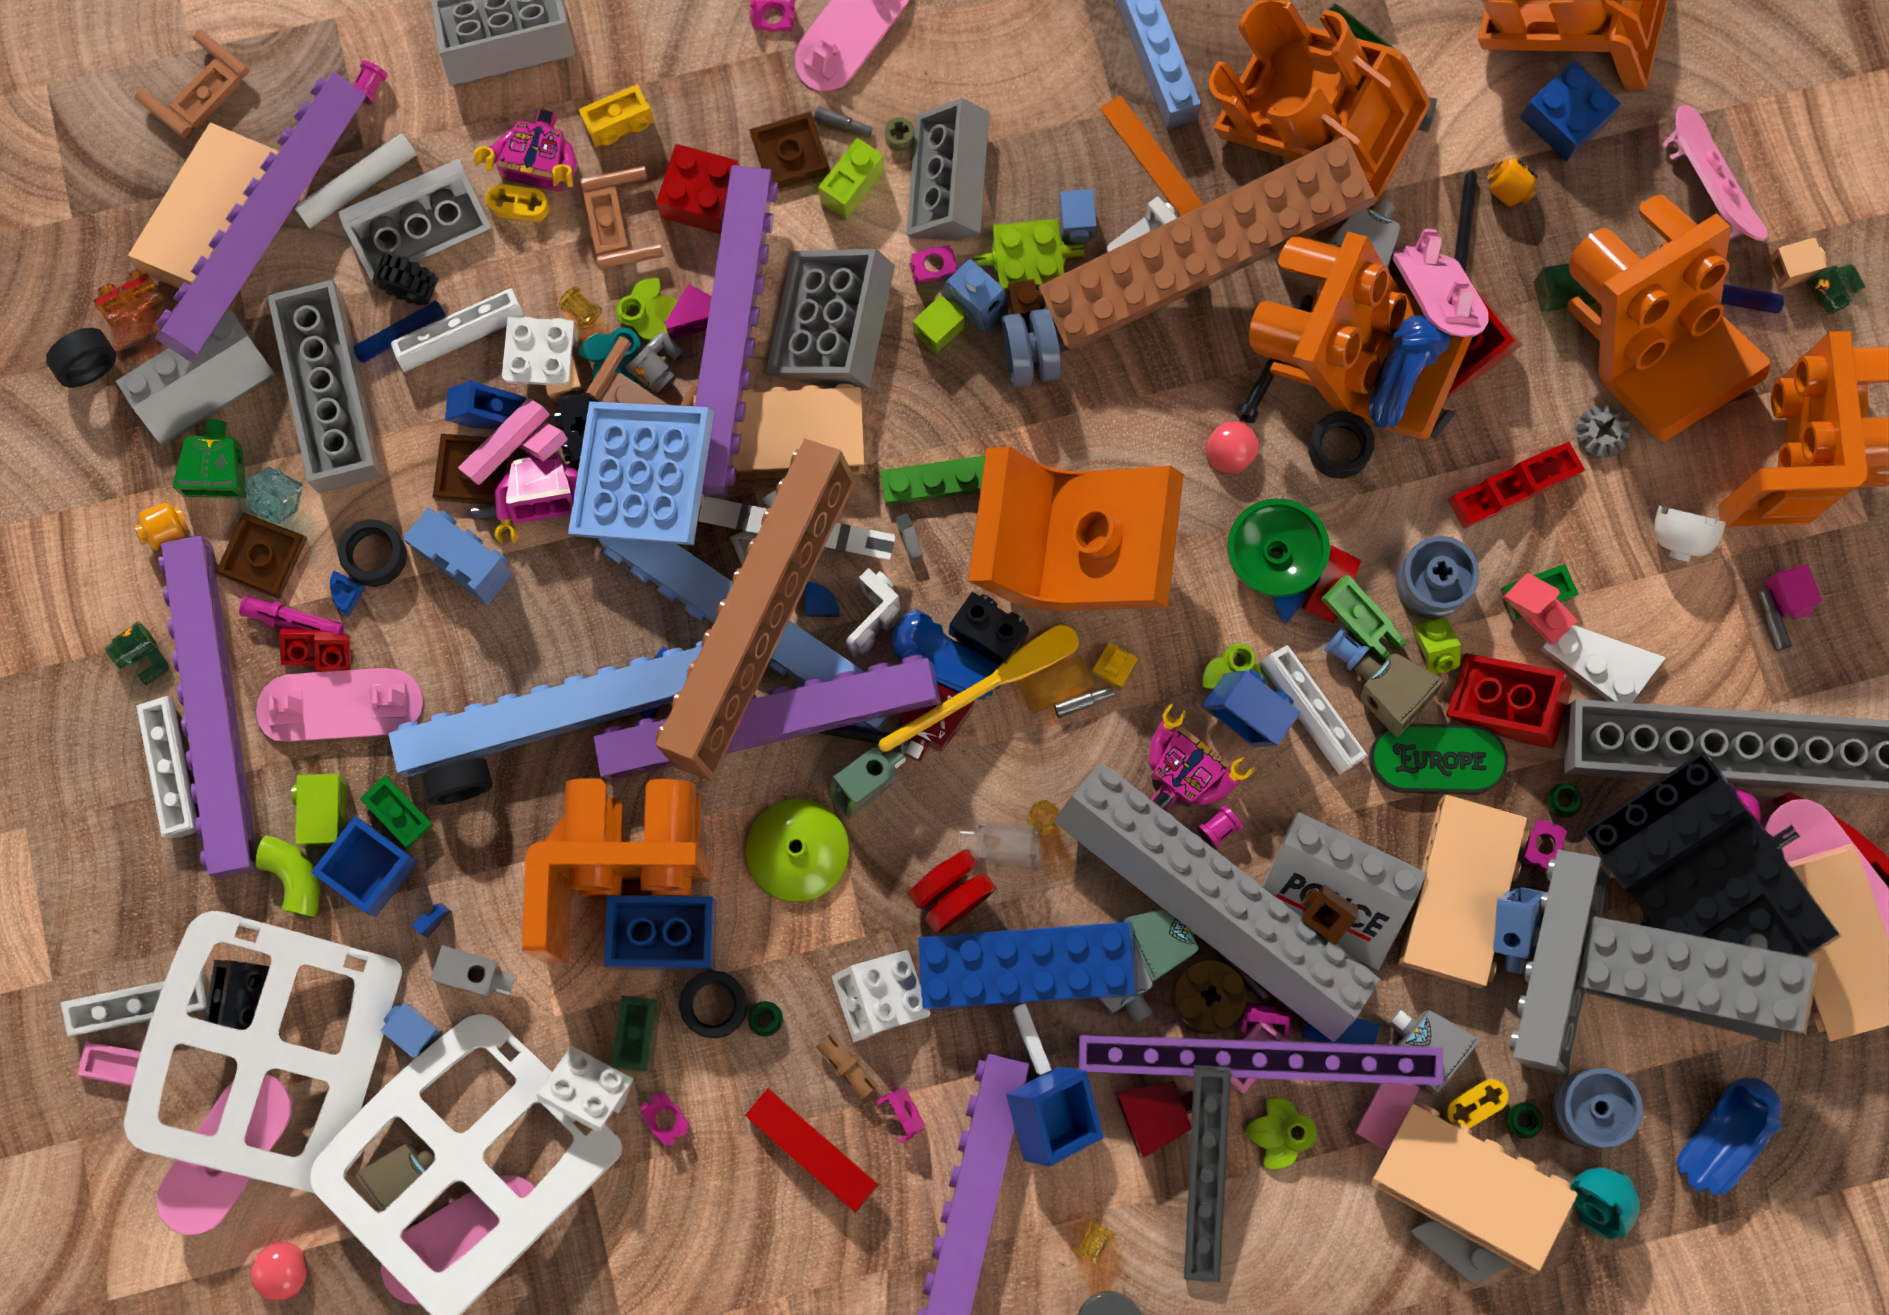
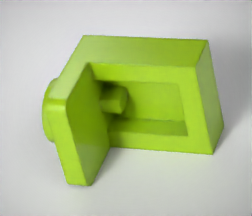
M1447 617L1414 625V636L1426 657V670L1433 674H1438L1460 667L1461 644Z

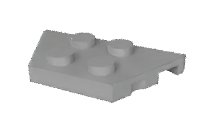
M1434 1219L1409 1229L1413 1237L1425 1244L1435 1255L1453 1267L1469 1283H1475L1514 1265Z

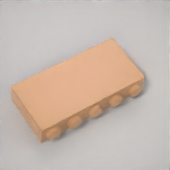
M209 123L128 254L136 270L177 288H180L183 282L190 285L196 276L191 273L192 268L201 255L208 258L213 250L208 244L219 229L223 232L226 231L230 225L226 217L236 203L241 206L248 198L243 194L244 190L253 177L260 180L265 172L260 169V166L268 154L272 152L276 155L278 151L218 125Z
M839 384L833 389H821L819 386L809 385L802 387L801 390L788 391L784 387H773L768 392H755L752 389L743 390L741 402H746L744 422H738L737 434H741V446L739 454H733L732 466H736V480L785 478L791 467V457L794 451L800 448L804 438L841 450L852 473L865 474L861 387H854L852 384ZM693 395L695 406L696 395Z
M1444 795L1439 799L1421 869L1427 872L1411 908L1397 965L1478 989L1485 987L1487 982H1492L1497 963L1492 961L1495 952L1493 946L1497 899L1510 890L1511 882H1516L1519 876L1521 862L1517 861L1519 849L1524 848L1528 840L1529 829L1525 828L1527 817L1450 795Z
M1851 843L1788 862L1842 936L1808 957L1819 962L1813 998L1819 1011L1812 1012L1818 1032L1826 1031L1829 1040L1834 1041L1889 1026V938L1857 848Z
M1412 1103L1371 1185L1532 1275L1537 1274L1578 1193L1570 1189L1571 1184L1555 1175H1551L1549 1178L1538 1172V1166L1522 1157H1518L1516 1160L1505 1154L1504 1147L1489 1139H1485L1483 1142L1471 1135L1472 1130L1465 1125L1455 1121L1450 1124L1439 1118L1440 1113L1425 1104L1417 1106Z

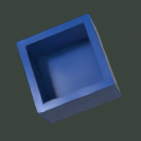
M1574 60L1528 102L1520 119L1567 162L1613 119L1621 103Z
M1254 670L1224 674L1202 705L1203 709L1253 747L1278 746L1301 712L1292 705L1294 701L1291 697L1279 690L1273 691L1265 685L1267 680Z
M354 816L311 873L363 912L376 918L419 861L365 821Z
M1059 1066L1006 1094L1024 1161L1051 1167L1104 1138L1087 1071Z

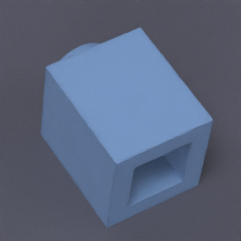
M1093 189L1061 191L1059 213L1062 241L1079 244L1095 239L1097 225Z
M403 1003L401 1006H394L385 1016L383 1021L386 1024L380 1030L413 1058H417L430 1047L443 1032L415 1007L407 1003Z

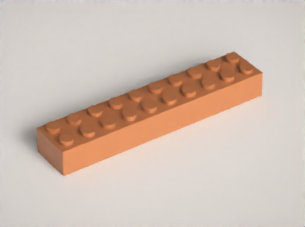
M1345 135L1038 287L1047 307L1050 309L1052 318L1065 346L1073 351L1282 250L1286 242L1293 236L1306 238L1375 205V195L1349 139Z
M804 438L800 448L794 451L790 461L791 467L786 477L782 478L778 483L771 508H767L761 521L762 526L756 538H753L748 545L747 557L742 567L738 568L734 573L732 588L727 598L723 599L718 606L712 629L705 633L702 640V649L697 659L692 661L688 668L687 680L682 690L677 692L673 698L672 711L666 723H663L657 731L655 746L675 768L711 782L713 781L856 482V478L842 451Z

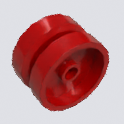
M968 849L962 850L934 867L907 893V896L917 909L927 908L939 901L926 916V922L935 934L941 933L958 922L997 890V887L987 874H979L965 882L976 871L978 866L977 860Z

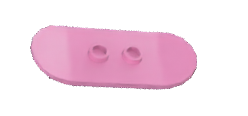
M831 0L799 42L795 52V68L799 78L808 87L818 91H834L844 87L854 77L907 7L910 0Z
M1687 104L1680 106L1676 113V130L1663 143L1664 148H1671L1675 142L1679 146L1677 153L1669 155L1671 160H1677L1685 156L1688 157L1719 210L1720 217L1731 226L1729 240L1747 235L1755 240L1764 241L1768 237V231L1751 207L1716 147L1704 120L1693 107Z
M1423 229L1415 247L1405 246V249L1393 251L1391 256L1393 262L1413 293L1423 314L1437 329L1459 337H1473L1482 333L1489 322L1485 304L1459 262L1449 256L1439 254L1442 238L1436 236L1437 230Z
M373 668L286 674L273 679L264 687L257 701L256 716L258 725L263 733L271 739L281 742L389 736L388 733L397 731L399 725L414 722L418 719L422 711L423 697L421 688L413 677L397 669Z
M1808 799L1792 800L1781 805L1770 816L1765 827L1766 832L1775 836L1792 825L1800 835V838L1782 848L1785 859L1788 862L1853 843L1830 812L1821 804ZM1857 848L1889 938V888Z
M265 1074L244 1141L247 1146L271 1151L288 1125L292 1114V1105L286 1087L278 1079L268 1074ZM233 1081L223 1091L195 1133L206 1136L216 1134ZM176 1160L157 1191L156 1207L160 1218L172 1231L182 1235H200L214 1229L226 1217L252 1178Z
M502 1175L499 1177L521 1198L527 1197L535 1188L529 1181L519 1176ZM470 1191L404 1231L401 1237L432 1271L443 1272L489 1234L499 1224V1217L473 1191ZM381 1263V1275L385 1287L393 1297L407 1304H420Z

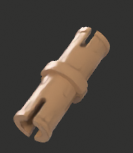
M833 1032L815 1046L836 1070L834 1074L838 1078L841 1076L854 1090L860 1100H863L878 1086L857 1062L859 1060L855 1054L852 1056L835 1037Z

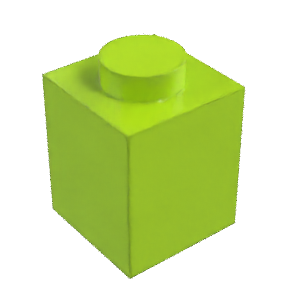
M940 295L913 320V333L937 354L964 329V311L954 300L947 301Z

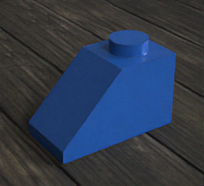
M470 380L447 389L445 421L476 429H497L526 401V397Z

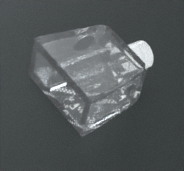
M980 822L978 832L960 831L958 840L959 852L968 849L971 853H975V857L983 864L1038 870L1041 834L1033 825ZM996 840H1000L999 845L991 849L992 844Z

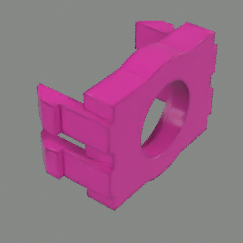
M750 0V8L752 9L750 10L749 19L752 21L753 29L769 32L792 31L795 19V0ZM770 9H778L782 12L783 17L780 22L770 24L764 19L765 13Z
M950 245L938 248L931 247L924 251L912 253L910 263L911 272L914 273V284L916 285L928 281L942 280L952 276L958 270L953 248L951 249ZM936 255L942 258L944 266L940 271L931 272L926 269L924 265L925 260L929 256Z
M1537 819L1532 832L1528 836L1526 849L1522 857L1525 859L1523 860V865L1531 868L1532 865L1537 864L1536 870L1542 873L1548 870L1550 860L1556 859L1557 850H1563V842L1567 830H1564V827L1559 825H1552L1547 820ZM1546 834L1553 838L1555 848L1552 853L1542 854L1537 850L1535 842L1539 835Z
M1246 1003L1241 1018H1239L1240 1028L1244 1034H1246L1247 1021L1283 1024L1282 1033H1284V1038L1290 1034V1012L1286 1006Z
M901 1088L878 1099L877 1106L889 1100L898 1120L907 1135L896 1140L897 1142L904 1143L913 1138V1135L925 1129L926 1125L906 1088Z
M657 1092L651 1097L653 1101L651 1104L646 1101L640 1106L642 1111L639 1113L647 1122L651 1132L660 1139L665 1147L667 1145L671 1146L677 1141V1137L684 1136L691 1126L684 1118L681 1109L672 1102L666 1093L661 1095ZM669 1109L675 1114L676 1122L671 1129L661 1130L657 1127L655 1118L660 1110Z

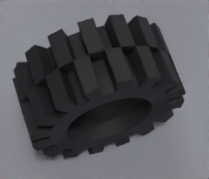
M385 254L381 256L372 281L374 285L378 286L380 290L386 291L390 296L394 295L399 300L404 299L408 303L412 304L414 302L416 305L423 304L425 306L430 302L438 282V277H436L434 272H430V269L427 267L419 266L420 263H413L408 258L403 257L402 259L398 255Z

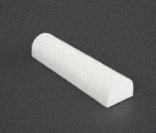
M398 134L295 205L294 209L307 227L311 229L417 156L404 134Z
M511 288L392 341L391 345L403 372H407L507 327V317L520 318L525 317Z
M1288 645L1271 653L1259 663L1277 690L1293 699L1294 703L1292 705L1301 711L1297 718L1339 776L1368 756Z
M165 696L136 705L161 837L178 838L197 832L195 824L197 815L191 795V785L174 699Z
M205 973L199 975L186 1008V1013L206 1009L210 982ZM165 981L60 1002L67 1037L151 1020Z

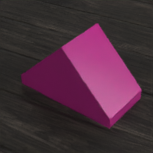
M688 284L665 321L669 337L676 339L705 331L707 329L712 296Z

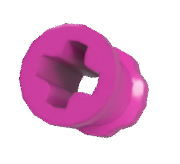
M363 60L359 66L361 71L353 85L367 95L363 100L364 103L373 104L375 101L374 94L381 81H386L388 74L376 64Z
M1224 804L1219 808L1220 812L1205 825L1200 824L1197 827L1201 836L1215 850H1218L1221 847V842L1235 830L1239 832L1243 829V825L1238 817Z

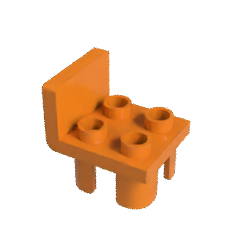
M1288 0L1256 1L1245 11L1239 22V31L1254 53L1241 78L1237 77L1228 63L1222 61L1216 63L1210 74V91L1223 108L1213 129L1222 139L1292 160H1296L1347 135L1377 203L1431 104V100L1410 62L1397 49L1356 38L1344 17L1337 12L1331 10H1324L1322 12L1320 21L1326 29L1323 30L1305 25L1294 5ZM1372 205V206H1370V207H1368V208L1371 209V210H1373V208L1375 207V205Z
M1482 0L1485 12L1478 41L1482 50L1611 52L1624 89L1647 90L1669 0Z
M1661 194L1647 199L1639 206V216L1666 240L1660 245L1658 250L1641 259L1607 228L1596 230L1577 246L1570 259V274L1598 302L1588 306L1576 296L1568 301V311L1600 342L1598 374L1603 385L1658 440L1667 441L1765 380L1769 373L1770 359L1723 316L1724 306L1721 304L1724 278L1730 267L1727 261L1731 226L1717 213L1702 223L1697 224L1667 196Z
M1347 232L1341 247L1293 236L1284 245L1279 255L1278 263L1285 271L1319 279L1317 293L1311 306L1312 313L1270 301L1260 302L1250 324V346L1256 353L1262 356L1286 362L1285 365L1273 362L1270 368V372L1273 375L1316 387L1335 412H1351L1363 418L1367 424L1374 426V421L1371 419V415L1368 414V402L1378 379L1380 367L1392 346L1390 338L1401 326L1402 322L1409 317L1425 315L1414 296L1401 293L1390 275L1388 267L1384 265L1367 236ZM1451 335L1452 338L1446 352L1440 353L1436 363L1424 367L1418 375L1399 423L1394 428L1387 425L1383 429L1420 440H1426L1430 437L1472 337Z
M1830 331L1804 356H1800L1796 364L1781 378H1777L1774 381L1771 390V408L1775 418L1786 419L1789 443H1783L1780 447L1778 467L1758 470L1718 505L1720 521L1726 522L1725 527L1806 525L1814 521L1820 514L1853 489L1886 487L1889 485V474L1877 473L1889 471V417L1864 418L1869 413V384L1889 383V346L1853 347L1851 331Z
M573 779L566 781L564 816L545 841L534 843L526 853L522 951L544 963H568L571 889L580 890L579 896L583 898L607 899V895L622 896V882H641V889L649 890L650 896H692V882H710V860L700 848L702 795L696 793L695 784L675 779L650 780L646 785L644 842H622L623 803L618 798H607L606 783L601 779Z

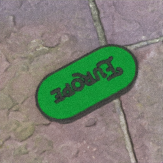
M1410 724L1398 738L1387 728L1383 730L1371 745L1369 765L1376 779L1378 778L1384 784L1383 786L1394 792L1477 795L1487 792L1501 782L1507 771L1508 754L1504 743L1498 735L1482 726Z

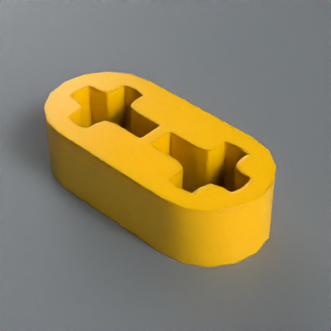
M497 184L491 187L486 194V203L491 213L500 218L539 222L549 213V203L545 194L536 188ZM505 195L509 202H503L502 207H498L495 200H500L501 196ZM534 199H537L541 206H536L534 211H530L526 204L530 205Z
M1488 1079L1481 1081L1454 1097L1445 1105V1121L1450 1124L1453 1121L1459 1122L1471 1128L1506 1106L1509 1100L1508 1090L1498 1080ZM1485 1087H1488L1490 1090H1498L1499 1094L1495 1097L1496 1104L1491 1101L1480 1105L1478 1102L1480 1098L1487 1094ZM1458 1104L1459 1107L1473 1105L1474 1109L1465 1115L1468 1120L1467 1122H1464L1462 1119H1454L1453 1115L1457 1112L1455 1105Z

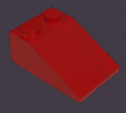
M1479 291L1477 293L1487 308L1489 322L1482 333L1472 337L1447 398L1498 365L1522 346V343Z
M1465 653L1446 716L1468 725L1485 727L1497 735L1520 743L1554 749L1572 685L1565 671Z

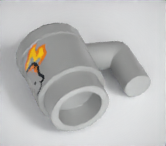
M664 332L658 333L625 367L642 385L650 388L655 394L674 376L668 369L669 366L657 353L663 348L675 360L684 351Z

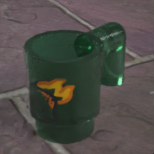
M1846 264L1841 267L1837 265L1832 266L1806 281L1820 307H1824L1828 315L1836 313L1853 303L1849 295L1851 291L1844 279L1847 280L1854 294L1866 288L1856 267L1852 264Z
M140 621L132 624L131 627L114 637L112 642L105 646L108 656L120 669L128 664L133 665L147 656L152 665L138 674V677L145 685H148L169 670V663L159 651L155 639Z

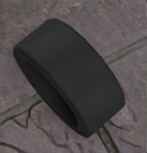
M93 327L81 328L68 333L51 346L46 354V364L62 386L69 388L81 387L104 376L114 365L117 353L100 329Z
M1338 411L1326 415L1317 423L1309 439L1308 453L1312 464L1320 473L1331 478L1345 479L1355 476L1365 468L1374 451L1375 438L1371 427L1363 418L1351 412ZM1335 427L1346 428L1354 432L1361 443L1358 457L1346 464L1337 463L1329 459L1322 449V439L1326 432Z
M367 519L355 523L345 531L339 541L338 557L340 565L353 580L364 586L379 587L389 584L400 575L406 564L407 551L404 541L392 526L381 520ZM373 534L381 535L390 542L392 557L387 565L380 570L365 572L355 564L353 551L358 542L366 536Z
M468 758L449 762L427 771L422 776L428 803L432 805H445L468 800L487 792L493 785L487 761L483 758Z
M714 970L698 973L691 978L683 988L679 1001L681 1017L688 1028L702 1037L714 1039L728 1036L738 1029L746 1017L748 1005L745 990L739 982L725 972ZM709 984H721L731 992L734 1000V1009L729 1019L715 1026L706 1025L699 1021L693 1010V1000L696 993L703 986Z

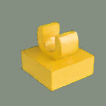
M1109 642L1093 668L1092 673L1115 687L1122 689L1139 658Z

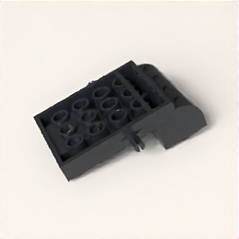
M1704 751L1583 830V833L1622 889L1631 893L1641 907L1645 920L1638 925L1747 946L1750 937L1762 935L1767 940V950L1805 958L1812 956L1842 937L1785 859L1782 848L1800 838L1798 832H1796L1792 825L1775 836L1766 832L1736 790Z

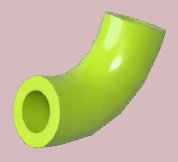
M265 835L257 850L256 867L257 869L277 875L282 881L285 892L281 910L316 918L319 908L320 883L318 877L311 873L314 869L313 863L297 846L277 837Z

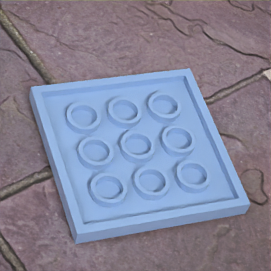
M589 402L568 534L575 537L694 545L714 410L709 407Z

